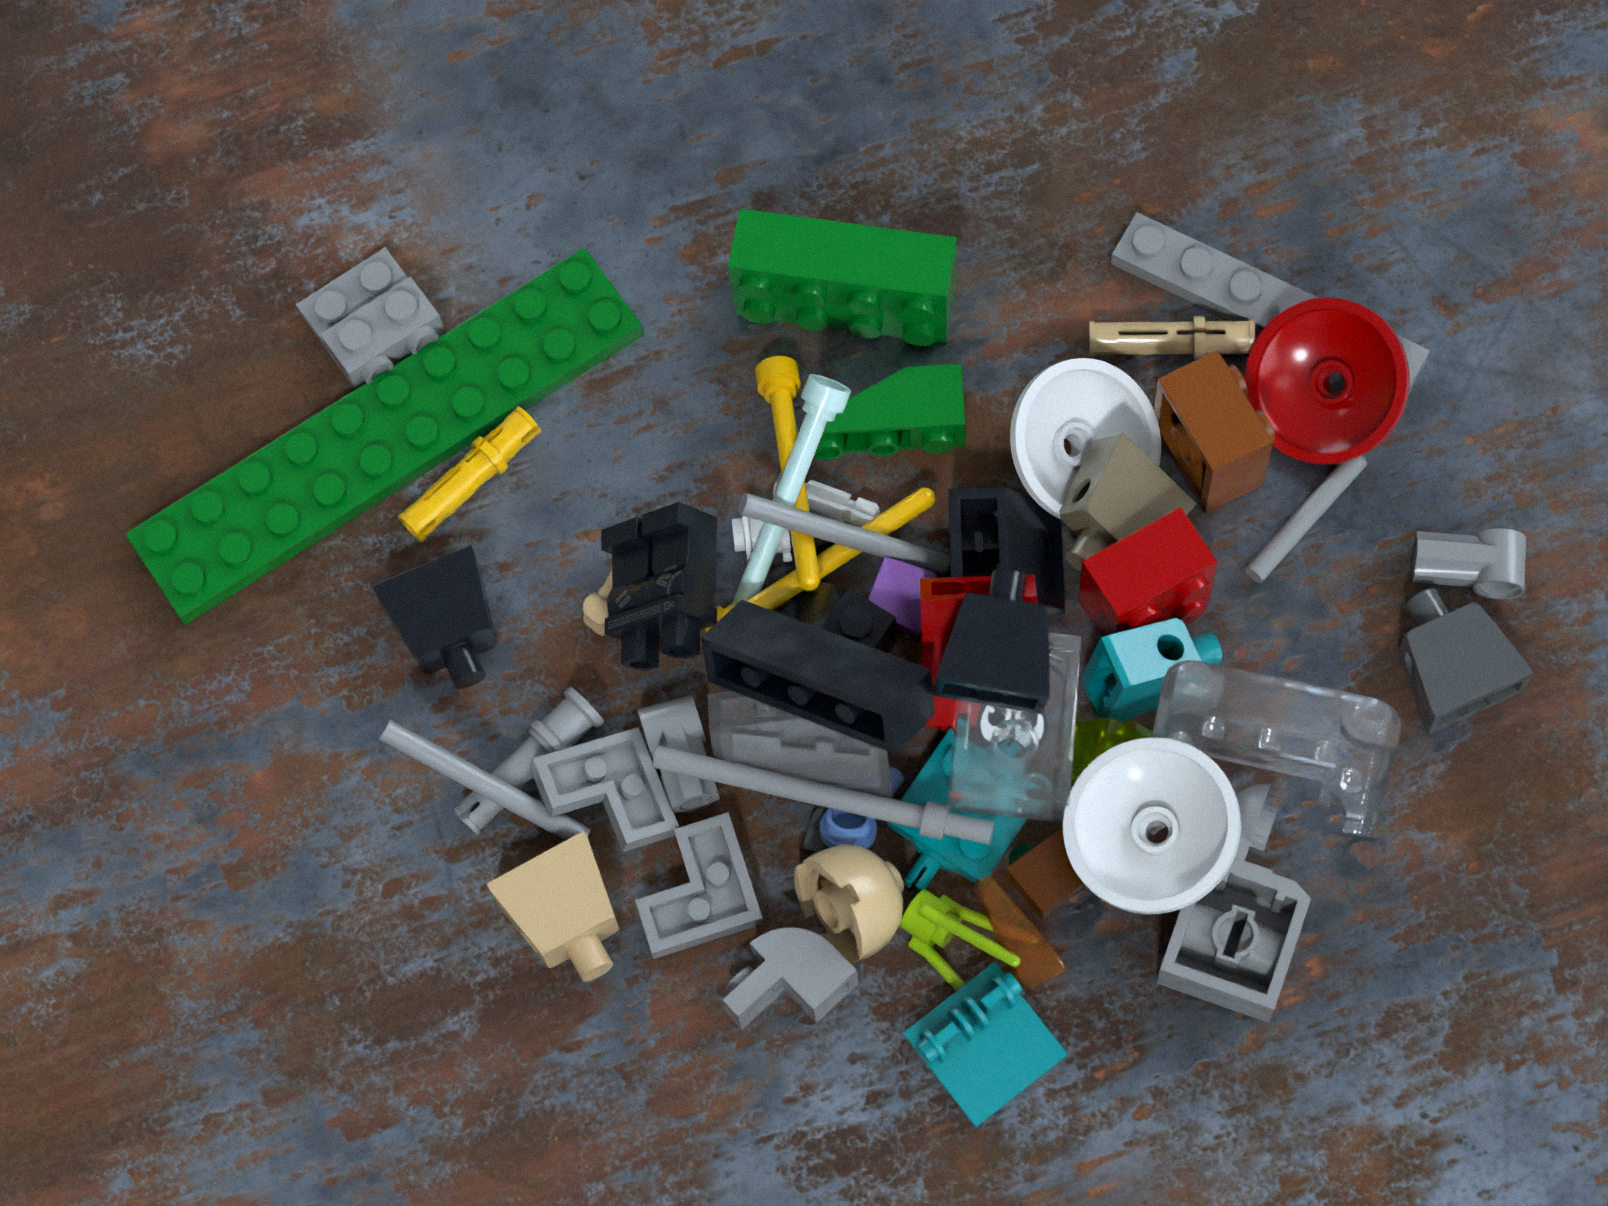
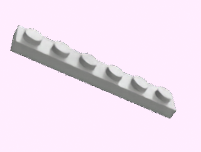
M1136 212L1111 257L1112 265L1229 321L1254 320L1255 333L1260 334L1274 317L1287 308L1303 301L1318 298ZM1397 335L1404 347L1409 364L1410 392L1427 361L1430 350Z

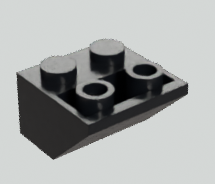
M1005 487L948 489L951 577L991 576L992 571L997 569H1009L1024 575H1035L1037 604L1045 606L1048 610V615H1065L1061 519L1044 510L1032 497Z

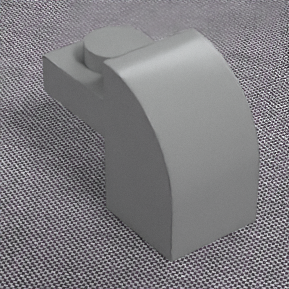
M793 927L775 929L760 935L750 943L753 958L760 965L755 970L748 966L734 976L725 988L728 995L722 1001L726 1014L743 1030L780 994L786 991L817 1024L859 984L857 969L828 940L815 932Z

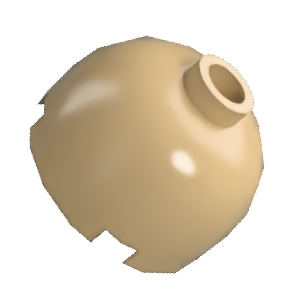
M840 844L818 851L808 856V858L803 860V863L796 866L794 871L795 890L805 918L807 919L816 914L828 932L820 934V936L828 940L851 964L877 953L890 942L902 922L903 898L901 893L904 890L902 877L892 863L884 862L876 853L859 845Z

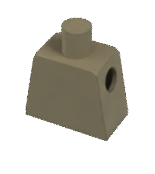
M1124 432L1097 439L1091 445L1059 510L1061 520L1079 536L1065 557L1071 566L1081 572L1082 561L1179 507L1187 515L1197 503Z

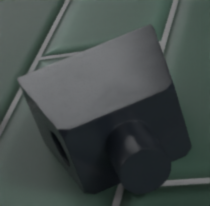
M471 545L372 585L385 614L425 674H432L447 668L454 687L457 689L471 687L485 678L486 673L478 654L497 645V638L482 571Z
M1009 569L994 570L991 574L988 595L977 593L965 594L937 672L932 692L933 696L1042 715L1050 693L1048 610L1043 605L1023 602L1026 576L1023 573Z

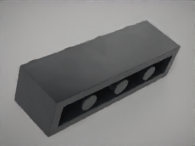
M740 600L701 637L708 682L895 755L935 715L931 669L745 600Z

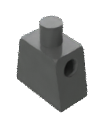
M1436 588L1422 591L1407 601L1406 606L1418 627L1404 634L1399 647V656L1423 727L1428 735L1525 691L1533 671L1480 604L1476 602L1470 603L1449 612Z

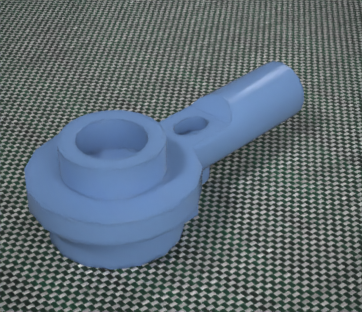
M887 767L864 792L890 798L902 785L904 777L898 769ZM828 808L820 820V837L829 848L840 844H855L867 849L873 844L877 835V822L874 818Z

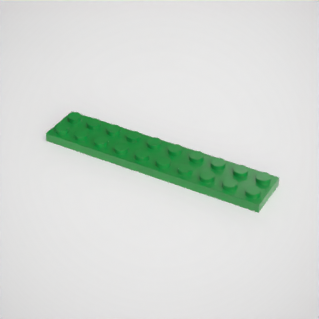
M583 247L442 335L436 341L418 350L416 354H412L394 365V368L390 371L386 370L372 379L373 382L370 384L362 385L125 533V535L184 625H187L467 448L478 436L484 437L489 434L517 406L527 410L644 336L643 325L586 248Z

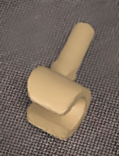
M612 569L598 593H591L583 603L584 624L601 636L605 635V618L610 617L607 599L613 589Z

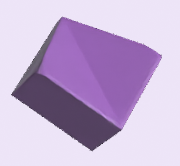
M884 556L868 600L896 617L897 630L919 637L921 634L920 578H938V575L932 571Z

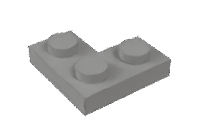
M638 727L532 758L530 770L549 818L603 802L623 852L674 837V829L680 828L657 771L653 768L652 759Z
M729 812L674 829L690 882L635 900L653 959L764 924Z

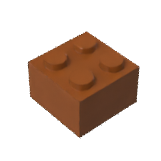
M1218 350L1158 378L1154 413L1158 420L1161 440L1205 514L1264 485L1271 449L1275 440L1273 427L1266 414L1262 410L1255 412L1245 395H1247L1248 391L1242 374L1235 365L1227 366Z

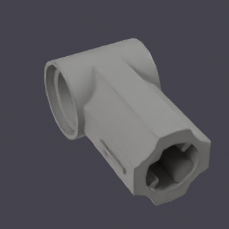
M1505 528L1483 530L1478 532L1476 536L1417 531L1414 538L1411 564L1412 582L1472 587L1473 592L1477 595L1491 599L1519 597L1525 590L1526 536L1516 530Z
M692 693L637 710L652 758H654L658 745L707 756L703 746L706 738ZM660 769L661 780L673 813H692L707 808L711 803L720 799L714 781Z

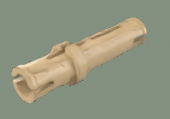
M1194 316L1193 322L1090 321L1089 326L1090 357H1095V355L1193 354V359L1198 360L1204 357L1205 354H1210L1217 350L1220 354L1249 355L1255 342L1254 320L1205 321V316Z

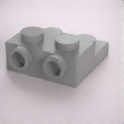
M386 247L296 304L302 318L355 390L366 383L370 384L373 382L372 379L386 370L390 371L394 368V365L410 355L416 354L418 350L446 334L438 312L412 277L406 276Z

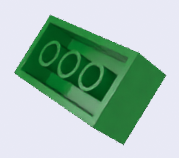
M740 208L728 263L735 315L743 316L746 320L757 324L781 321L796 323L799 327L809 331H823L827 328L846 330L857 337L866 339L878 338L880 335L903 338L906 342L917 346H929L933 343L947 344L957 291V237Z

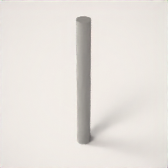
M744 493L738 505L739 515L882 558L886 556L939 575H944L950 564L949 554L752 494Z
M390 719L379 736L378 740L565 841L582 831L585 832L587 837L590 833L591 828L565 814L549 818L543 802Z

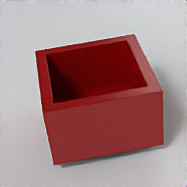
M1179 507L1083 560L1079 603L1101 637L1173 618H1179L1184 624H1187L1201 616L1208 608L1207 604L1210 602L1217 561L1183 509Z

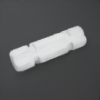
M781 473L775 482L773 488V497L775 495L778 484L782 477ZM810 480L808 484L805 483L811 513L841 522L845 521L857 527H861L879 515V506L874 502L860 497L857 501L851 499L852 494L814 480Z

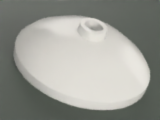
M1089 358L1071 359L1044 369L1022 391L1011 420V454L1017 474L1030 496L1044 510L1061 519L1059 510L1095 440L1124 432L1159 466L1161 458L1160 429L1149 399L1129 375L1104 361ZM1064 439H1067L1071 444L1070 455L1064 449Z
M1153 737L1131 740L1112 747L1098 756L1084 769L1076 780L1067 799L1063 817L1064 845L1070 863L1078 877L1103 901L1122 910L1140 914L1172 912L1189 906L1207 895L1222 880L1233 863L1241 835L1239 803L1234 789L1224 772L1209 756L1199 749L1168 738ZM1157 826L1168 827V836L1163 842H1150L1149 835L1153 828Z

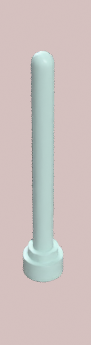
M809 374L801 394L802 399L805 400L802 409L806 412V415L772 501L794 507L827 421H834L837 413L844 412L851 394V389L821 375ZM766 522L763 523L732 602L734 606L740 600L747 601L761 592L785 528Z

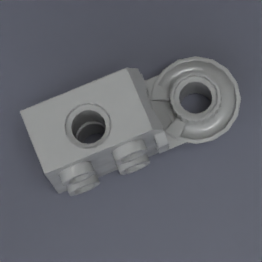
M1256 784L1235 793L1240 807L1241 835L1233 863L1212 891L1195 903L1180 909L1159 971L1157 984L1269 1023L1275 1010L1311 898L1296 881L1273 874L1271 869L1245 861L1247 856L1261 861L1278 808L1265 804L1271 784Z

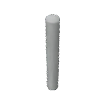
M1364 457L1340 463L1332 470L1245 567L1246 574L1252 580L1262 583L1367 466Z

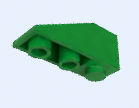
M961 364L905 367L849 398L844 412L837 413L834 421H827L814 458L834 460L844 456L845 453L867 452L876 457H887L897 454L900 450L923 449L925 452L937 454L949 452L955 447L965 446V411Z

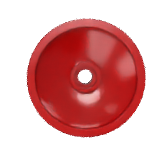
M1316 298L1303 301L1287 308L1274 317L1253 344L1247 360L1244 379L1248 391L1247 395H1245L1255 412L1262 410L1266 414L1275 433L1273 446L1296 460L1324 465L1349 462L1364 456L1378 447L1398 424L1407 403L1410 387L1407 356L1393 328L1380 315L1368 307L1340 298ZM1340 373L1344 378V387L1339 393L1334 394L1329 388V381L1333 375Z

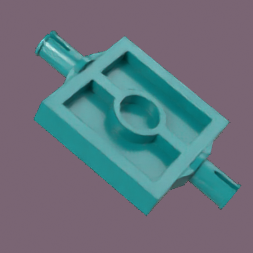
M950 728L901 799V801L926 806L927 801L951 806L952 813L995 822L990 845L945 835L944 840L920 835V829L887 822L886 826L909 840L920 854L914 866L903 879V884L911 889L921 872L924 871L913 892L918 894L921 890L926 889L939 868L959 873L980 888H983L1044 797L1046 790L1021 775L1011 763L1022 747L1016 739L1007 747L1014 736L1012 730H1010L1004 742L990 750L989 748L975 745Z

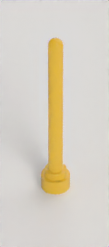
M773 356L757 364L755 376L759 394L771 404L781 474H783L798 436L792 400L796 397L801 382L798 364L794 359L787 356ZM804 480L794 508L810 512ZM790 530L798 584L803 590H815L820 584V573L814 537Z
M919 488L860 528L888 536L931 508L935 503V494L929 488ZM836 543L817 555L820 579L856 557L862 551ZM796 569L748 599L747 602L774 610L802 592L803 589L798 584ZM733 604L724 609L720 605L715 607L717 608V622L734 607ZM713 626L708 627V628H705L706 633H707Z

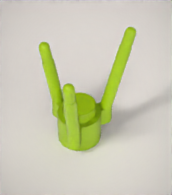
M926 889L921 890L912 900L900 923V928L913 935L908 947L922 955L955 991L963 987L965 982L933 948L934 944L944 948L954 935L1013 967L1020 965V958L1017 955L961 923V919L1029 946L1034 945L1037 941L1033 934L962 906L946 895L938 898Z

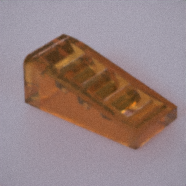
M989 875L975 883L974 891L999 945L1020 958V965L1017 967L1009 965L1023 990L1068 971L1062 958L996 880H993Z

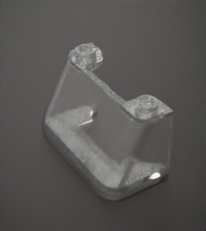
M1186 660L1171 666L1164 676L1152 738H1168L1189 744L1211 758L1321 781L1318 803L1329 805L1330 801H1332L1340 808L1344 815L1343 832L1372 838L1396 755L1401 724L1400 717L1395 709L1386 702L1375 698L1202 661Z

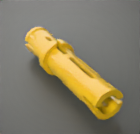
M517 406L486 437L478 436L471 443L473 448L465 457L425 491L416 502L411 504L403 513H400L397 516L398 519L418 541L423 542L439 524L454 513L486 481L495 474L502 475L509 469L507 463L525 445H528L536 436L542 433L541 428L537 426L536 421L523 408Z

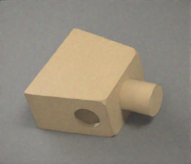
M584 831L487 883L498 907L548 968L555 967L571 959L583 982L594 980L612 968L613 963L601 941L615 934L620 928L594 852Z

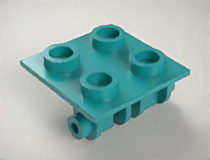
M996 962L988 966L903 1032L905 1038L975 1128L1068 1056L1064 1048L1022 997L1020 992L1023 989L1011 973L1007 972L1004 974Z

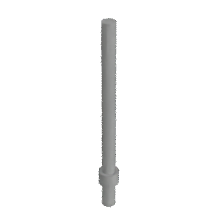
M660 745L657 746L654 753L653 768L920 829V835L944 840L945 835L986 845H990L992 841L995 822L952 813L951 806L927 801L926 806H921Z

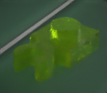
M1112 717L1073 722L1060 776L1075 783L1084 769L1102 753L1124 742L1141 738H1152L1153 731L1136 722L1128 721L1121 723Z

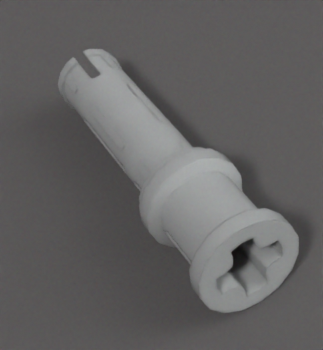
M569 686L563 692L565 699L542 721L534 720L529 725L530 729L527 730L529 737L491 774L522 791L534 780L530 770L532 758L572 747L592 727L599 729L604 724L603 718L583 696ZM472 791L452 811L478 836L481 830L504 807Z

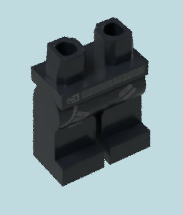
M676 502L643 514L642 519L635 517L602 529L601 550L612 554L613 587L607 599L610 617L605 618L604 634L621 640V664L643 672L658 668L659 643H662V654L673 658L686 659L700 654V630L714 626L717 623V608L710 606L714 601L716 591L717 517L681 502Z

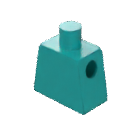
M1173 618L1101 637L1080 681L1101 728L1105 729L1186 697L1203 669L1222 662V650L1213 632L1208 631L1190 637L1184 622L1179 618Z

